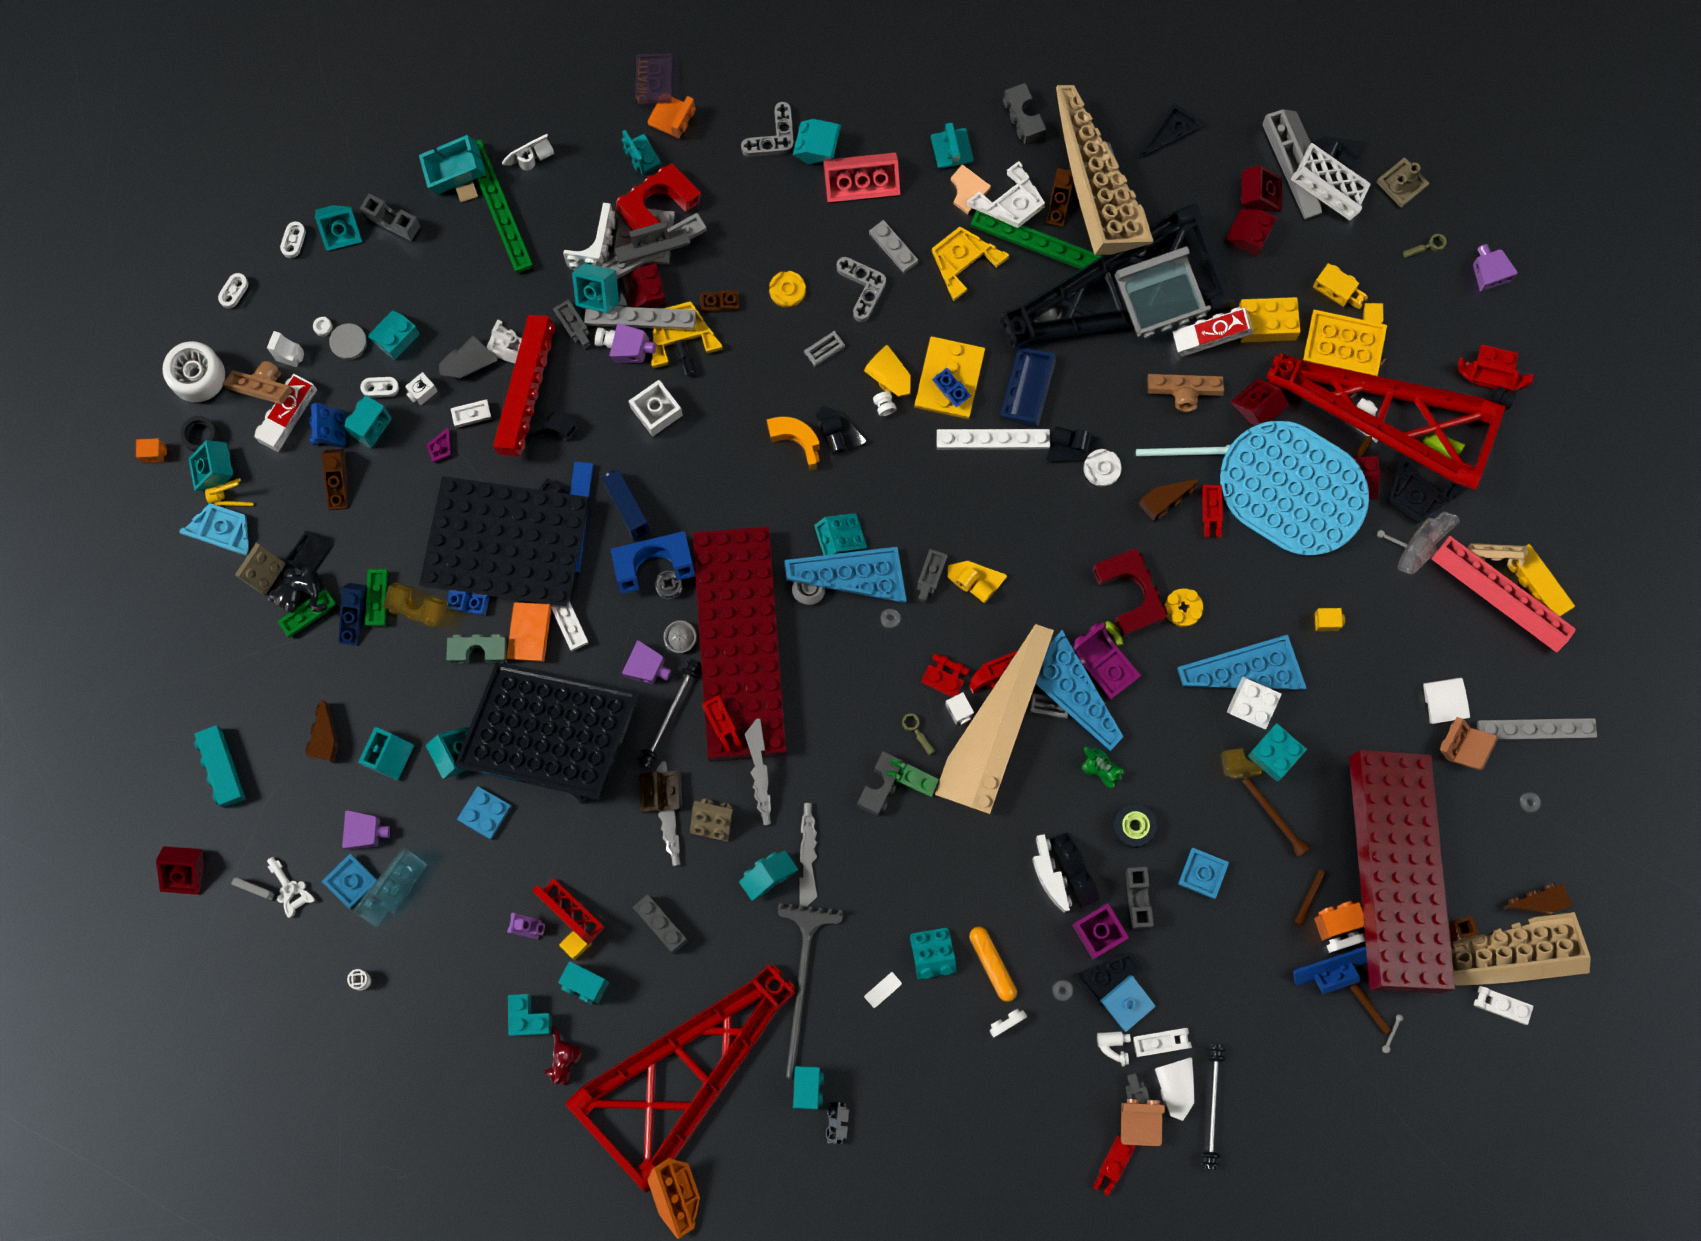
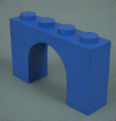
M685 531L611 549L616 579L621 594L639 590L636 575L637 569L644 561L651 558L661 557L668 559L673 564L677 580L695 576Z

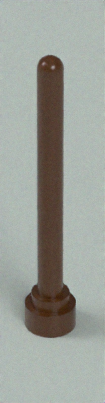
M1245 778L1243 783L1294 845V853L1298 858L1311 848L1307 842L1298 839L1251 779Z

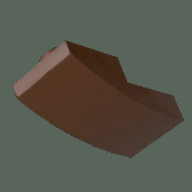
M720 290L719 293H700V312L739 310V291Z

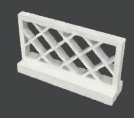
M1313 143L1308 146L1297 171L1291 178L1293 182L1348 220L1354 218L1361 211V204L1370 187L1368 181ZM1312 151L1317 154L1318 159L1313 160ZM1325 162L1330 163L1333 170H1328ZM1320 163L1323 171H1317L1315 164ZM1310 164L1312 172L1304 166ZM1342 172L1347 175L1348 180L1342 179ZM1335 173L1338 181L1333 182L1330 174ZM1319 175H1325L1327 182L1321 179ZM1355 183L1362 185L1363 189L1358 191ZM1345 184H1350L1351 192H1347ZM1339 185L1342 192L1337 190L1334 186ZM1354 195L1356 202L1350 199L1349 196Z

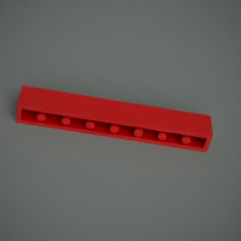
M528 315L493 444V448L500 456L521 457L522 450L525 448L526 434L530 429V419L534 414L535 400L538 398L539 385L543 380L542 373L547 365V354L551 349L552 335L555 333V324L549 316Z

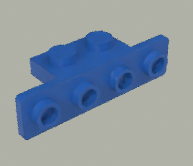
M1366 947L1294 970L1295 984L1298 986L1315 980L1322 994L1360 982V976L1355 967L1368 963Z

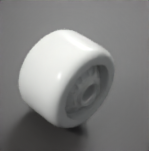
M189 341L178 344L166 355L163 363V376L168 386L183 400L203 402L211 399L221 390L225 381V368L220 358L209 346L201 342Z

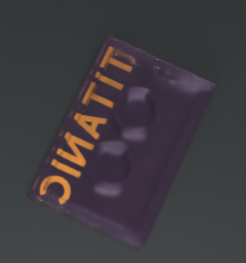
M673 53L637 54L635 104L672 103Z

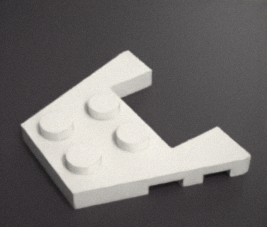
M1018 161L1007 170V175L1017 183L1014 187L994 202H991L981 192H978L967 200V205L1017 228L1045 207V202L1036 187L1030 182L1027 172H1024L1021 162Z

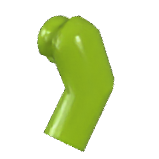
M1106 621V631L1112 635L1114 644L1117 647L1123 646L1120 628L1113 622Z

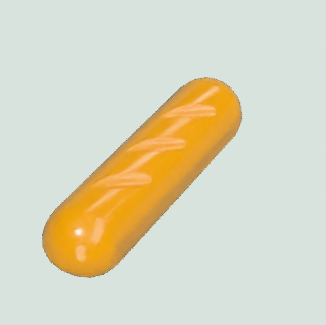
M979 926L974 927L969 935L970 941L998 996L1005 1002L1014 1000L1017 995V989L987 930Z

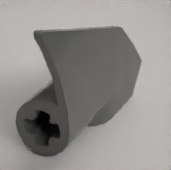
M472 336L461 348L450 352L439 363L440 376L461 379L498 360L477 338Z

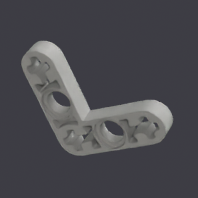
M779 102L775 106L777 136L754 137L743 140L741 150L745 156L780 155L792 152L794 140L791 108L788 103ZM782 108L785 110V118L783 119L781 118ZM782 124H786L789 126V129L784 132L779 127ZM785 141L788 143V147H784ZM766 142H770L773 145L769 150L764 149L762 146ZM748 145L752 147L750 151L747 149Z
M842 257L837 261V272L865 286L853 309L855 320L865 322L869 319L886 286V277L881 272L857 261ZM845 263H847L848 268H845L843 270L841 265H845ZM864 270L867 274L864 278H859L856 275L857 271ZM878 278L881 279V283H878V285H875V281H874V280L877 281ZM868 293H872L875 296V299L873 301H867L864 298L865 295ZM863 304H864V305L866 306V307H865V314H866V315L862 314L861 316H859V315H858V311H859V312L862 311V309H863Z

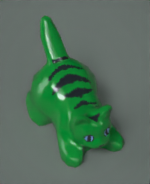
M1084 747L1085 754L1088 756L1086 762L1082 764L1084 773L1090 776L1093 774L1098 775L1106 787L1114 788V783L1122 780L1124 769L1111 762L1107 754L1099 748L1092 750Z

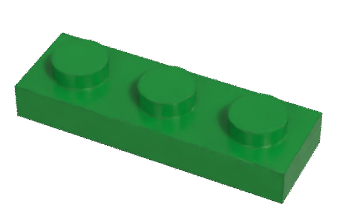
M368 569L365 625L367 627H386L387 569Z
M326 589L318 593V601L316 603L317 605L325 603L327 605L326 610L313 612L309 607V599L296 608L293 613H289L277 621L287 637L291 638L337 606Z

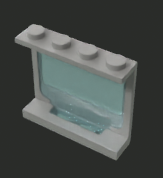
M1187 246L1116 272L1115 278L1138 337L1144 336V338L1154 335L1155 331L1161 330L1164 332L1170 330L1172 325L1179 324L1181 326L1190 322L1189 319L1195 317L1197 320L1207 316L1206 313L1210 311L1211 307L1210 305L1205 306L1187 256L1190 252Z

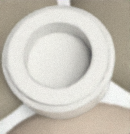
M319 317L314 321L313 329L317 335L327 336L332 332L333 325L328 318Z

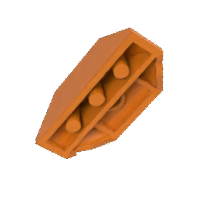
M668 1158L652 1169L647 1181L660 1217L675 1237L679 1239L695 1228V1218L698 1212L700 1196L689 1163Z

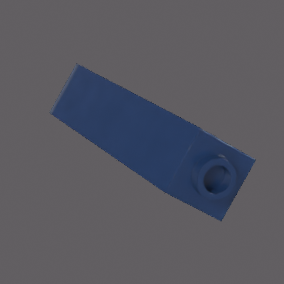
M613 470L606 473L605 477L602 478L603 483L632 539L636 541L650 534L648 523L620 471Z

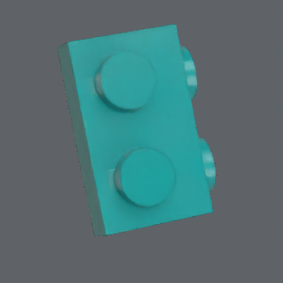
M948 928L912 933L910 935L917 980L957 973Z

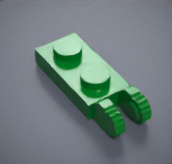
M892 759L891 764L901 768L900 774L888 770L886 775L915 791L932 797L939 779L909 764Z

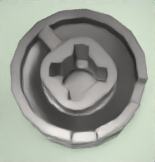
M666 570L661 572L655 581L658 594L666 600L675 599L682 592V581L676 579L674 571Z

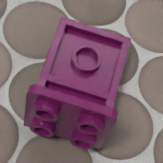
M1096 623L1089 629L1090 632L1086 636L1082 634L1074 641L1073 649L1086 672L1106 696L1112 700L1140 678L1141 675L1111 640L1106 631V623Z

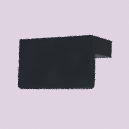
M305 531L285 562L300 571L304 567H312L314 571L330 548V545L316 534Z

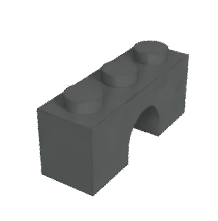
M1026 83L1005 90L1003 103L1005 108L1010 110V119L1018 128L1017 134L1019 139H1023L1026 145L1045 138L1046 127L1040 114L1027 116L1023 113V110L1031 107L1032 96Z
M371 194L367 195L359 208L364 218L412 241L420 228V224L415 216L401 209L399 212H396L389 208L385 201Z
M882 752L874 772L880 774L884 778L885 783L879 789H871L865 786L857 802V807L876 816H879L880 812L884 813L888 806L886 800L889 795L892 796L897 787L894 784L896 779L886 775L888 770H892L900 774L901 768L891 764L892 759L902 763L904 761L886 752Z
M1148 867L1127 868L1125 875L1131 930L1151 929L1154 925L1152 906L1149 904Z
M648 894L633 906V909L672 954L688 942Z

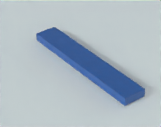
M574 462L570 494L590 498L593 463ZM587 515L575 571L580 574Z

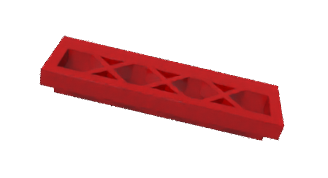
M555 879L543 890L538 885L532 890L588 945L605 928ZM557 886L559 888L558 896L550 897L548 893ZM570 899V908L562 909V900ZM583 911V920L575 921L574 912ZM588 923H595L597 927L588 934L586 932V925Z

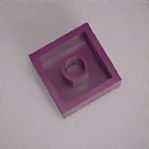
M1109 904L1104 905L1072 925L1092 960L1129 939Z

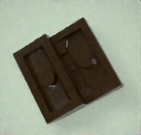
M675 770L661 773L655 771L639 774L640 812L683 810L681 771Z

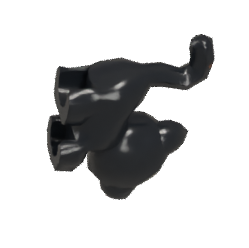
M312 567L302 568L301 575H296L295 569L285 570L284 576L290 582L279 585L268 595L269 601L274 602L282 609H286L289 613H293L296 610L301 597L300 593L302 592L311 595L309 607L313 612H322L327 609L325 603L316 604L320 584L318 573H313Z

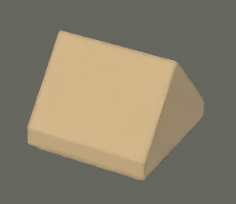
M473 180L456 187L461 203L478 198Z

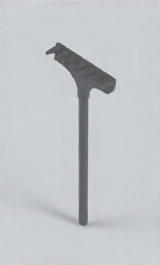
M779 903L778 915L782 918L793 920L800 927L803 939L786 1074L787 1079L792 1080L795 1074L812 936L818 928L825 924H839L842 921L843 911Z

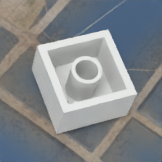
M660 380L629 400L630 408L652 437L683 416L681 407Z
M1242 676L1227 712L1266 729L1281 697V693Z

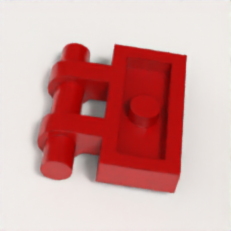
M934 653L932 660L938 662V665L934 667L929 664L921 683L953 698L958 695L964 683V680L958 678L959 674L967 676L970 669L964 667V664L960 662L955 663L947 659L948 657L945 655L941 656ZM946 666L953 669V674L942 671L943 667Z

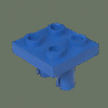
M317 402L311 404L312 416L309 420L312 421L309 424L312 427V434L310 435L312 439H310V443L314 446L325 443L339 448L345 447V410Z

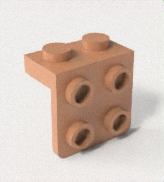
M1456 717L1454 723L1450 726L1446 739L1441 744L1440 751L1448 761L1482 770L1498 738L1494 734L1470 728L1463 718Z
M1127 1099V1103H1121V1143L1124 1145L1160 1146L1162 1144V1113H1165V1105H1160L1159 1100H1147V1104H1139V1100Z

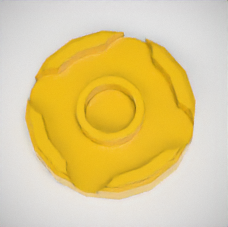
M793 271L779 272L772 278L769 285L771 299L782 307L798 305L806 293L804 279Z

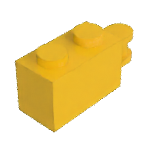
M1329 263L1313 285V288L1343 307L1348 302L1355 308L1360 309L1362 302L1368 299L1365 293L1357 289L1359 282L1353 276L1346 275L1339 267Z

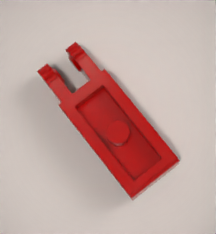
M1202 485L1204 537L1210 536V523H1216V537L1222 536V485Z
M720 696L702 703L703 709L718 739L721 740L725 751H731L728 742L724 738L729 734L732 735L735 745L737 747L741 746L735 732L736 729Z
M1117 1136L1099 1170V1175L1093 1188L1097 1190L1101 1186L1104 1176L1111 1180L1106 1186L1104 1194L1109 1196L1136 1146L1122 1144L1121 1137Z

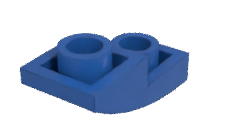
M948 368L931 379L956 408L971 397L963 384L956 380Z
M449 590L445 609L486 616L490 597Z

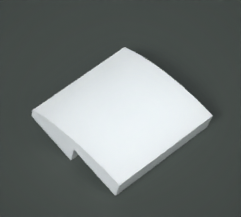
M1461 677L1423 683L1430 723L1453 721L1456 717L1470 718L1466 690Z

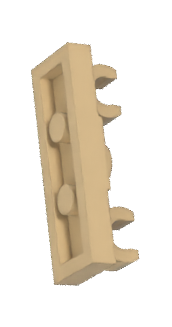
M1470 543L1467 547L1484 561H1486V558L1496 561L1509 558V566L1514 564L1513 559L1519 560V566L1522 567L1525 562L1524 558L1528 554V546Z

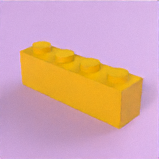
M1528 544L1526 545L1528 546V554L1524 558L1523 566H1519V560L1513 559L1514 564L1509 566V558L1506 560L1507 566L1511 572L1517 575L1520 585L1526 588L1532 597L1561 617L1573 609L1575 605L1532 546Z

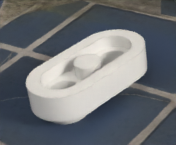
M291 222L286 227L280 249L287 258H294L300 253L306 235V230L300 222ZM300 231L298 235H294V233Z
M240 273L230 276L218 295V300L223 307L233 308L237 305L248 288L246 277Z
M375 377L363 380L360 388L362 393L370 398L393 397L399 391V384L392 377ZM393 386L392 390H387V388ZM370 387H374L373 391H368Z
M1358 930L1347 934L1349 938L1341 940V937L1329 940L1330 944L1326 945L1329 953L1365 942V934H1360Z
M1016 1009L1008 1014L1009 1019L1004 1022L1000 1019L991 1024L992 1029L989 1031L993 1038L1027 1018L1024 1010L1019 1011Z

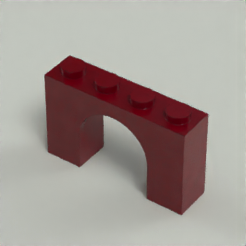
M1137 548L1094 564L1092 569L1099 586L1118 579L1127 578L1137 582L1143 590V604L1132 611L1116 617L1115 622L1121 630L1122 638L1165 622L1168 615L1166 606L1161 604L1159 600L1160 593L1158 588L1154 587L1151 582L1153 580L1149 569L1146 570L1143 564L1145 563L1144 556L1141 552H1138Z

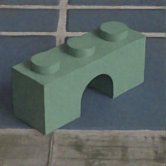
M479 634L472 635V637L453 635V637L447 638L446 660L449 664H469V656L476 649L485 651V660L488 664H495L496 662L507 664L508 641L503 635L493 634L491 637H483V635Z

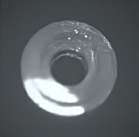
M886 609L882 612L880 620L883 626L893 628L898 625L900 617L894 609ZM888 615H892L894 619L892 621H888L886 617Z
M1526 793L1521 797L1520 804L1525 811L1535 812L1539 809L1541 801L1536 794ZM1528 799L1533 802L1532 806L1527 804Z
M1062 980L1053 986V995L1056 999L1065 1001L1072 996L1073 988L1069 982ZM1060 987H1064L1066 989L1065 994L1062 995L1059 993Z

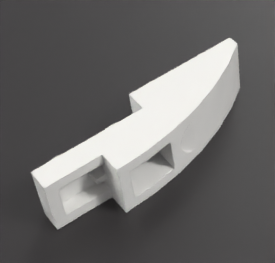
M1045 834L1036 837L1039 856H1035L1032 859L1035 871L1050 899L1061 911L1068 913L1070 911L1069 907H1072L1070 895H1066L1065 888L1068 887L1066 876H1062L1061 871L1053 873L1056 867L1054 859L1049 856V851H1051L1050 840L1045 838Z

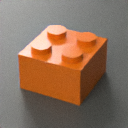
M1348 901L1337 906L1338 909L1334 910V907H1329L1318 912L1319 916L1315 917L1314 920L1322 941L1364 927L1363 911L1359 902L1353 904V901Z

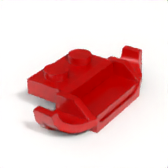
M1481 345L1477 361L1474 360L1473 363H1470L1462 357L1459 358V372L1464 378L1471 381V384L1496 390L1500 385L1505 388V392L1515 391L1532 384L1534 374H1518L1519 371L1515 369L1519 353Z
M1018 650L982 664V667L974 674L970 681L969 687L972 693H977L978 689L983 686L993 689Z

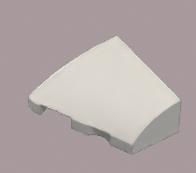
M497 320L486 348L496 358L515 364L522 338L518 337L513 330L508 331L502 326V321Z

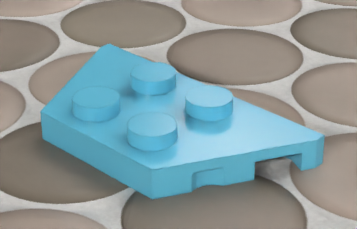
M211 503L200 514H197L188 526L181 528L179 531L182 535L244 556L249 554L247 517L244 514Z

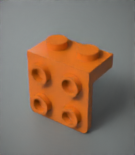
M662 94L648 119V125L676 138H680L688 126V121L696 111L694 99L687 96L683 102L667 94Z

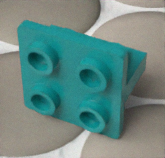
M952 122L945 124V131L931 135L938 169L973 162L966 128L954 130Z

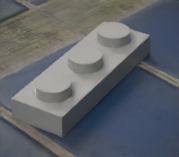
M884 220L869 230V234L903 273L918 263V259Z

